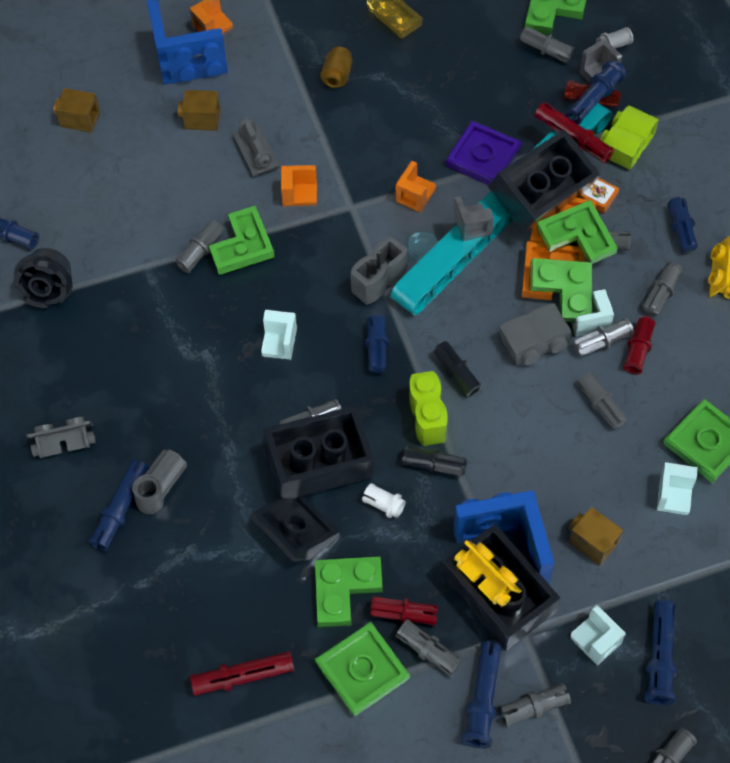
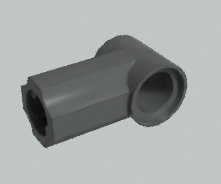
M170 449L163 450L146 474L139 476L134 481L132 491L136 507L141 513L154 514L162 509L164 497L187 467L186 461L178 453ZM146 492H154V493H155V494H153V495L150 496V497H143V496H142V495H143L144 493H146Z

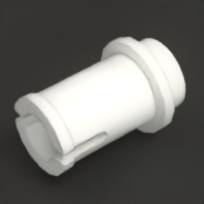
M373 483L364 492L368 496H363L362 498L364 503H368L386 512L388 518L392 516L398 518L406 503L405 500L401 499L400 494L393 495L375 486Z

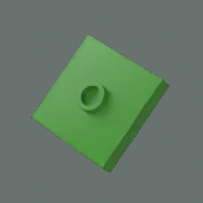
M704 398L664 439L663 444L690 466L698 467L697 471L711 483H714L730 466V418Z
M372 622L315 659L320 670L354 717L410 679V674Z

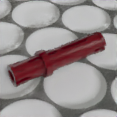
M542 103L536 110L535 118L544 122L558 133L565 129L582 152L590 153L601 163L605 164L614 153L615 148L596 137L595 132L582 128L548 103Z
M286 651L285 653L232 666H226V663L221 664L219 669L196 675L192 674L190 679L195 697L199 694L225 689L226 692L232 690V686L288 672L292 673L294 672V666L290 651ZM274 665L273 667H269V668H265V669H261V670H257V671L245 673V672H248V671H252V670H256V669H260V668H264V667H268V666Z

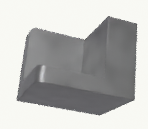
M603 39L583 51L579 73L590 83L591 78L595 74L601 73L602 66L607 61L614 60L621 64L622 55L608 41Z
M461 196L454 197L453 214L463 240L468 241L492 235L494 217L491 209H484L480 203L464 207Z

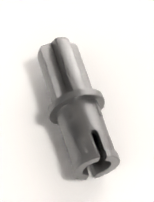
M627 318L607 327L599 326L595 332L574 340L575 352L579 356H584L603 347L604 349H609L611 344L633 336V326Z

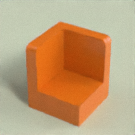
M203 0L189 8L192 26L197 32L221 28L222 34L233 28V23L221 11L220 0Z
M414 161L410 162L396 183V202L421 213L435 192L436 184L417 176V163Z
M315 165L281 166L283 206L317 205V174Z

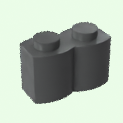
M393 236L378 243L372 255L360 259L353 266L350 273L351 292L366 305L378 300L386 291L387 286L397 283L405 275L408 267V248Z
M555 303L539 307L527 315H521L503 323L500 326L499 337L515 365H530L539 360L542 354L563 351L568 346V343H570L571 330Z

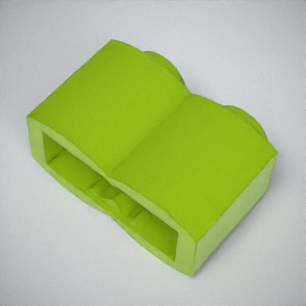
M630 105L623 112L618 111L613 119L612 128L610 131L606 129L600 140L615 148L609 160L630 170L656 133L659 119Z
M434 371L412 374L410 378L409 404L415 416L417 439L422 446L445 443L448 415L447 409L441 400L440 379Z

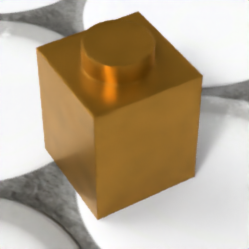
M64 88L60 98H57L54 103V114L57 115L60 127L92 133L100 114L96 93Z
M184 90L183 101L178 102V117L183 118L185 130L218 131L221 111L218 91Z
M591 506L585 515L579 513L571 522L569 529L572 531L569 543L598 565H601L620 542L623 529Z

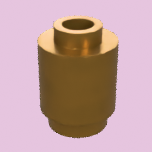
M337 46L327 53L320 77L329 87L340 88L346 85L353 63L348 49Z

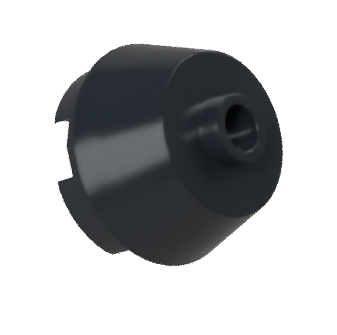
M50 248L37 249L17 263L14 270V287L18 286L19 290L25 295L24 301L35 307L48 308L49 304H56L58 302L61 304L71 294L73 288L70 262L57 250Z

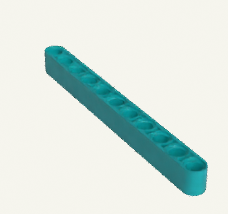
M597 103L579 126L586 130H592L597 137L609 123L612 112ZM553 129L536 147H538L539 145H541L542 143L556 135L558 132ZM492 191L479 202L483 205L484 209L490 208L494 217L492 235L464 241L458 224H456L396 283L390 295L392 300L411 314L418 315L513 221V218Z

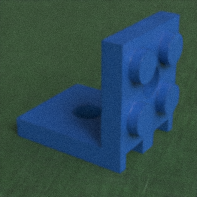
M146 0L164 85L228 73L221 28L166 38L158 0ZM202 54V56L200 57H193L195 55Z
M534 490L516 494L503 492L493 496L491 499L481 501L478 499H468L460 505H456L453 530L456 543L473 540L493 524H496L504 534L519 531L527 560L545 581L550 584L555 563Z

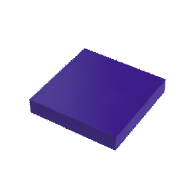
M471 121L446 159L445 166L490 185L498 172L512 164L522 147V142Z

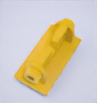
M729 235L722 242L717 243L711 252L712 270L708 279L710 298L720 292L724 294L725 298L730 299Z
M466 540L464 543L470 549L467 552L463 549L454 557L458 562L456 566L474 583L483 574L486 579L478 588L494 605L498 603L501 607L505 606L511 599L508 595L510 591L521 592L515 585L518 578L504 565L499 569L491 561L494 554L484 544L479 542L476 545Z

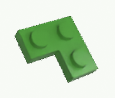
M531 0L525 27L550 35L556 15L582 20L586 0Z
M591 200L537 222V229L549 252L577 241L587 261L592 264L617 253L618 248Z
M256 206L229 213L228 219L235 237L209 245L210 253L219 275L275 257L274 250Z
M533 258L530 262V291L560 293V313L565 322H576L578 316L592 314V263Z
M381 557L315 560L318 627L350 626V594L383 592Z

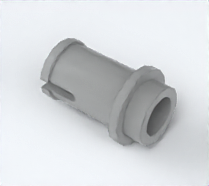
M628 27L610 34L604 32L596 39V43L605 39L616 49L632 44L633 34Z

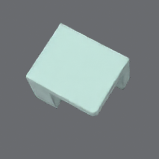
M605 289L593 292L592 314L578 316L576 322H571L575 337L588 335L595 332L599 326L607 327L612 324L614 313Z
M265 310L263 318L265 335L261 350L262 356L291 360L297 331L295 313Z
M665 462L660 475L657 501L658 511L683 515L689 514L692 489L697 479L698 467Z
M595 605L591 609L589 617L571 633L570 638L598 666L622 644L626 633L598 605Z

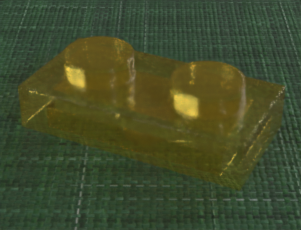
M367 0V9L401 39L422 26V17L402 0Z

